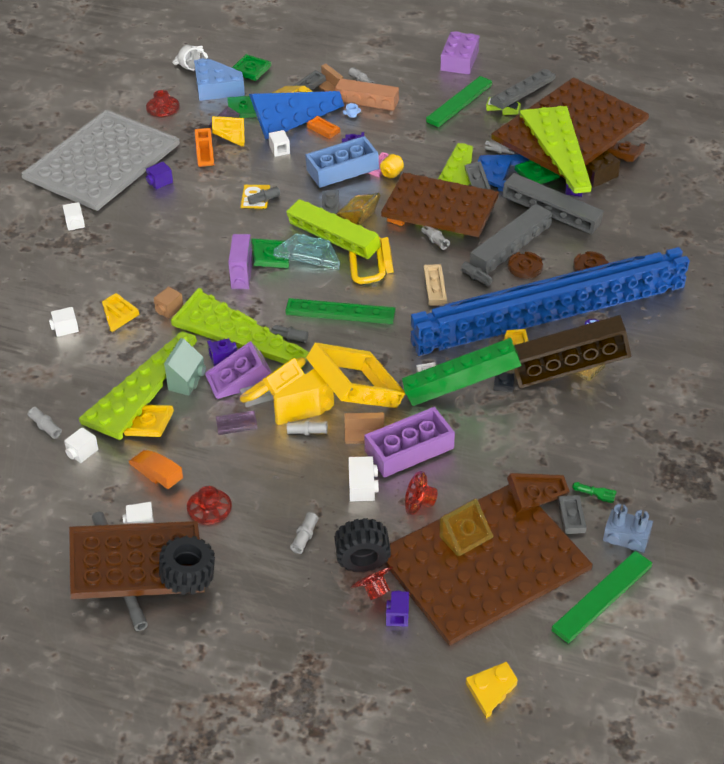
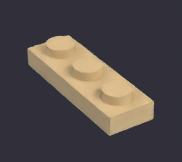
M441 264L424 265L429 306L447 304Z

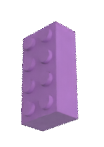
M433 407L365 434V452L368 456H373L374 465H377V469L383 477H387L454 449L455 432L437 409Z

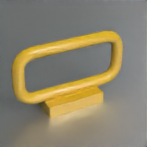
M379 237L381 247L377 250L379 273L376 275L359 277L356 254L349 251L351 278L355 283L368 284L383 279L386 272L387 274L394 273L388 237Z
M304 357L290 359L240 396V401L246 403L255 400L267 391H270L272 396L276 395L305 375L301 367L305 365L306 359Z

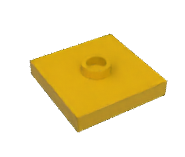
M144 405L142 414L134 418L132 427L127 428L124 431V435L161 437L174 412L173 406Z

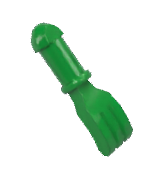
M580 482L572 484V488L576 492L590 494V496L595 495L604 502L613 503L617 493L615 490L595 488V486L584 485Z

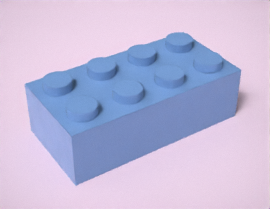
M365 136L305 154L307 171L319 188L379 169L378 152Z

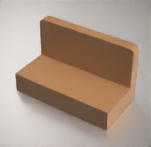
M328 64L321 65V72L326 76V81L319 85L318 88L323 92L335 91L340 78L344 79V77Z
M384 412L345 413V443L365 444V434L384 427Z

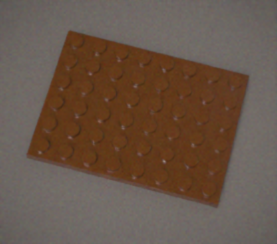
M574 77L528 108L567 106L585 166L649 119V114ZM520 114L491 134L492 140L564 177L559 173L556 164L552 163L551 157L547 156L539 145L536 136L532 135L529 126L525 125L524 119L520 118Z
M509 484L390 543L391 556L388 558V562L385 563L449 646L590 571L593 566L591 561L540 506L518 512Z

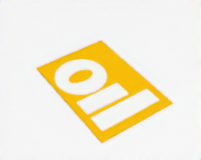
M244 185L240 208L267 209L268 201L250 205L247 197L259 193L262 189H270V185Z

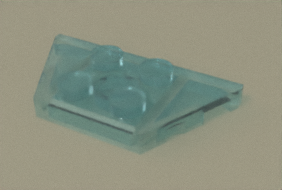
M294 234L274 248L273 256L338 270L340 267V261L330 241L322 238Z

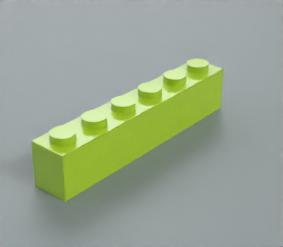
M298 199L286 211L290 224L366 259H369L381 247L379 236L375 231H370L361 225L354 224L348 219H343L309 202Z

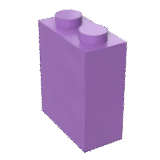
M233 234L229 255L231 289H249L253 263L250 234Z

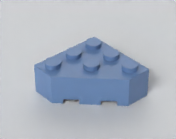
M201 58L194 60L199 101L245 96L244 80L241 71L211 59Z

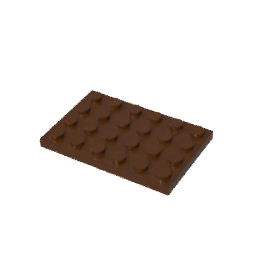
M403 172L381 211V217L479 237L498 199L499 192Z
M198 521L69 527L71 599L180 594L181 592L174 593L172 589H167L165 584H162L160 581L159 556L162 547L169 540L174 541L175 537L183 538V536L188 535L190 538L195 536L200 540ZM182 564L183 566H192L191 564Z

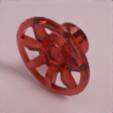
M166 90L154 92V98L146 104V110L149 114L161 117L175 113L180 106L179 101L169 96ZM164 109L165 113L159 114L161 113V110Z
M423 471L416 472L407 487L405 509L409 515L416 514L421 506L433 507L437 500V489L427 485V476ZM409 493H412L413 497L408 498Z
M213 486L202 487L187 502L189 516L203 524H213L222 521L229 515L232 508L230 497ZM224 497L227 500L228 504L221 503L219 501ZM192 502L198 505L196 508L191 510L190 507ZM217 508L227 510L223 515H220ZM203 510L202 519L194 515ZM209 512H212L216 519L206 520Z
M389 566L354 583L350 589L363 586L370 600H375L390 592L384 575L394 567Z

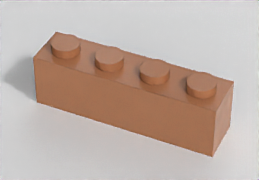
M341 78L335 87V91H340L343 103L395 110L399 101V87Z

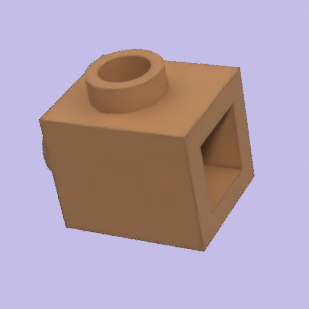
M168 286L154 297L156 312L168 319L171 318L183 306L182 294Z

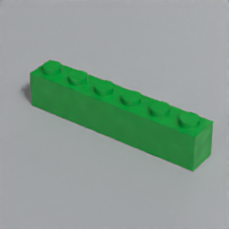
M508 338L404 377L402 382L412 406L522 365L512 339Z

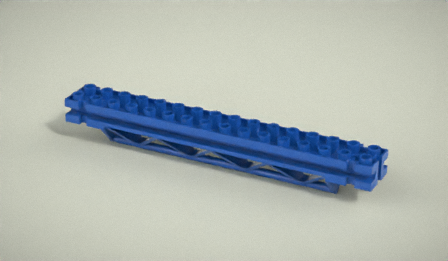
M680 247L666 250V254L663 255L661 252L650 255L635 256L440 305L438 308L432 309V313L426 314L423 311L411 314V327L413 329L411 331V343L413 346H416L418 356L432 353L435 348H438L440 351L506 334L507 330L525 329L665 293L668 288L671 290L684 288L686 282L685 273L688 271L690 260L687 256L682 257L683 251Z

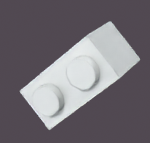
M373 456L349 457L350 502L375 501V492H379L378 480H374V477H378L377 465H373Z

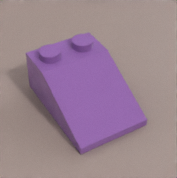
M250 341L208 370L205 375L215 397L219 399L240 393V389L257 384L272 372L263 354Z

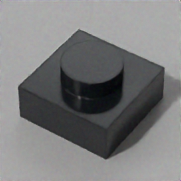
M515 373L496 375L494 391L513 392Z

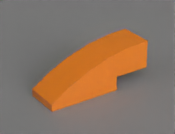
M195 129L198 167L214 166L211 129Z
M143 450L129 460L130 465L154 484L159 482L167 489L183 479L182 467L156 452Z

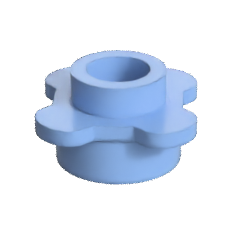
M354 103L347 104L346 110H343V114L349 117H356L361 112L358 105Z

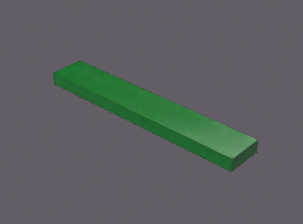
M479 76L427 116L426 122L439 128L491 87L492 80Z
M289 298L285 312L286 315L393 324L396 308Z
M635 550L552 626L551 631L569 644L652 567L653 562Z

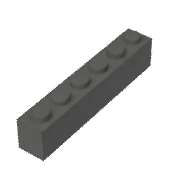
M513 173L504 183L503 197L529 208L538 204L551 211L552 218L591 235L601 224L604 211L516 173Z
M538 204L533 205L470 252V264L481 268L482 272L486 274L495 270L498 265L505 262L511 255L517 253L519 249L551 226L552 212Z

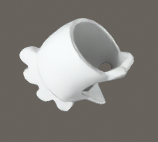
M185 45L178 52L175 60H173V64H180L187 70L195 71L194 60L200 59V52L202 58L208 59V56L204 49H202L203 46Z

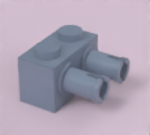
M622 504L615 505L608 518L603 541L645 553L653 521L648 520L649 514L644 511V516H642L643 510H638L634 516L627 514L628 508L623 505L622 510Z

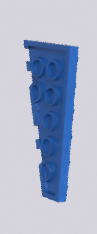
M340 91L249 94L265 139H269V133L281 130L286 132L310 121L316 116L320 117L344 106Z

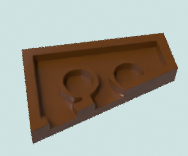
M625 141V143L614 144L607 151L624 161L634 162L644 151L645 144L640 143L639 146L631 145L629 141Z
M510 473L507 477L518 512L557 500L559 496H567L570 492L564 475Z

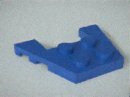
M520 154L480 155L477 162L481 161L489 186H496L499 191L503 192L504 183L506 182L505 178L510 166H515L530 159Z

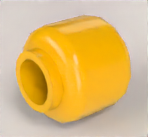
M389 154L380 164L382 174L391 179L397 177L404 169L402 158L395 154Z

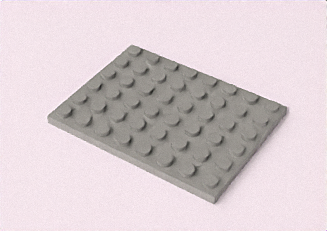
M105 110L22 172V179L98 211L145 173L146 168L156 164L180 144V140L177 137Z

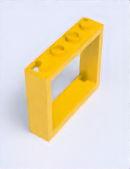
M315 342L306 357L341 401L397 408L406 395L401 386L370 351ZM339 367L361 370L374 386L351 383Z

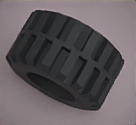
M368 518L354 519V521H348L345 525H341L339 530L335 532L334 540L337 562L341 567H345V570H352L353 572L373 571L387 563L388 558L391 556L388 531L381 522H376L374 519L368 520Z
M188 535L183 536V538L175 537L174 541L169 540L162 547L159 556V577L162 584H165L167 589H172L174 593L181 592V595H186V593L192 595L196 594V591H203L204 587L210 585V581L214 577L215 553L211 549V545L209 543L205 544L203 539L198 540L195 536L190 538ZM182 564H191L192 566H183Z

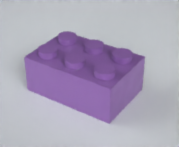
M457 31L450 32L441 54V71L470 75L479 51V35L465 34Z

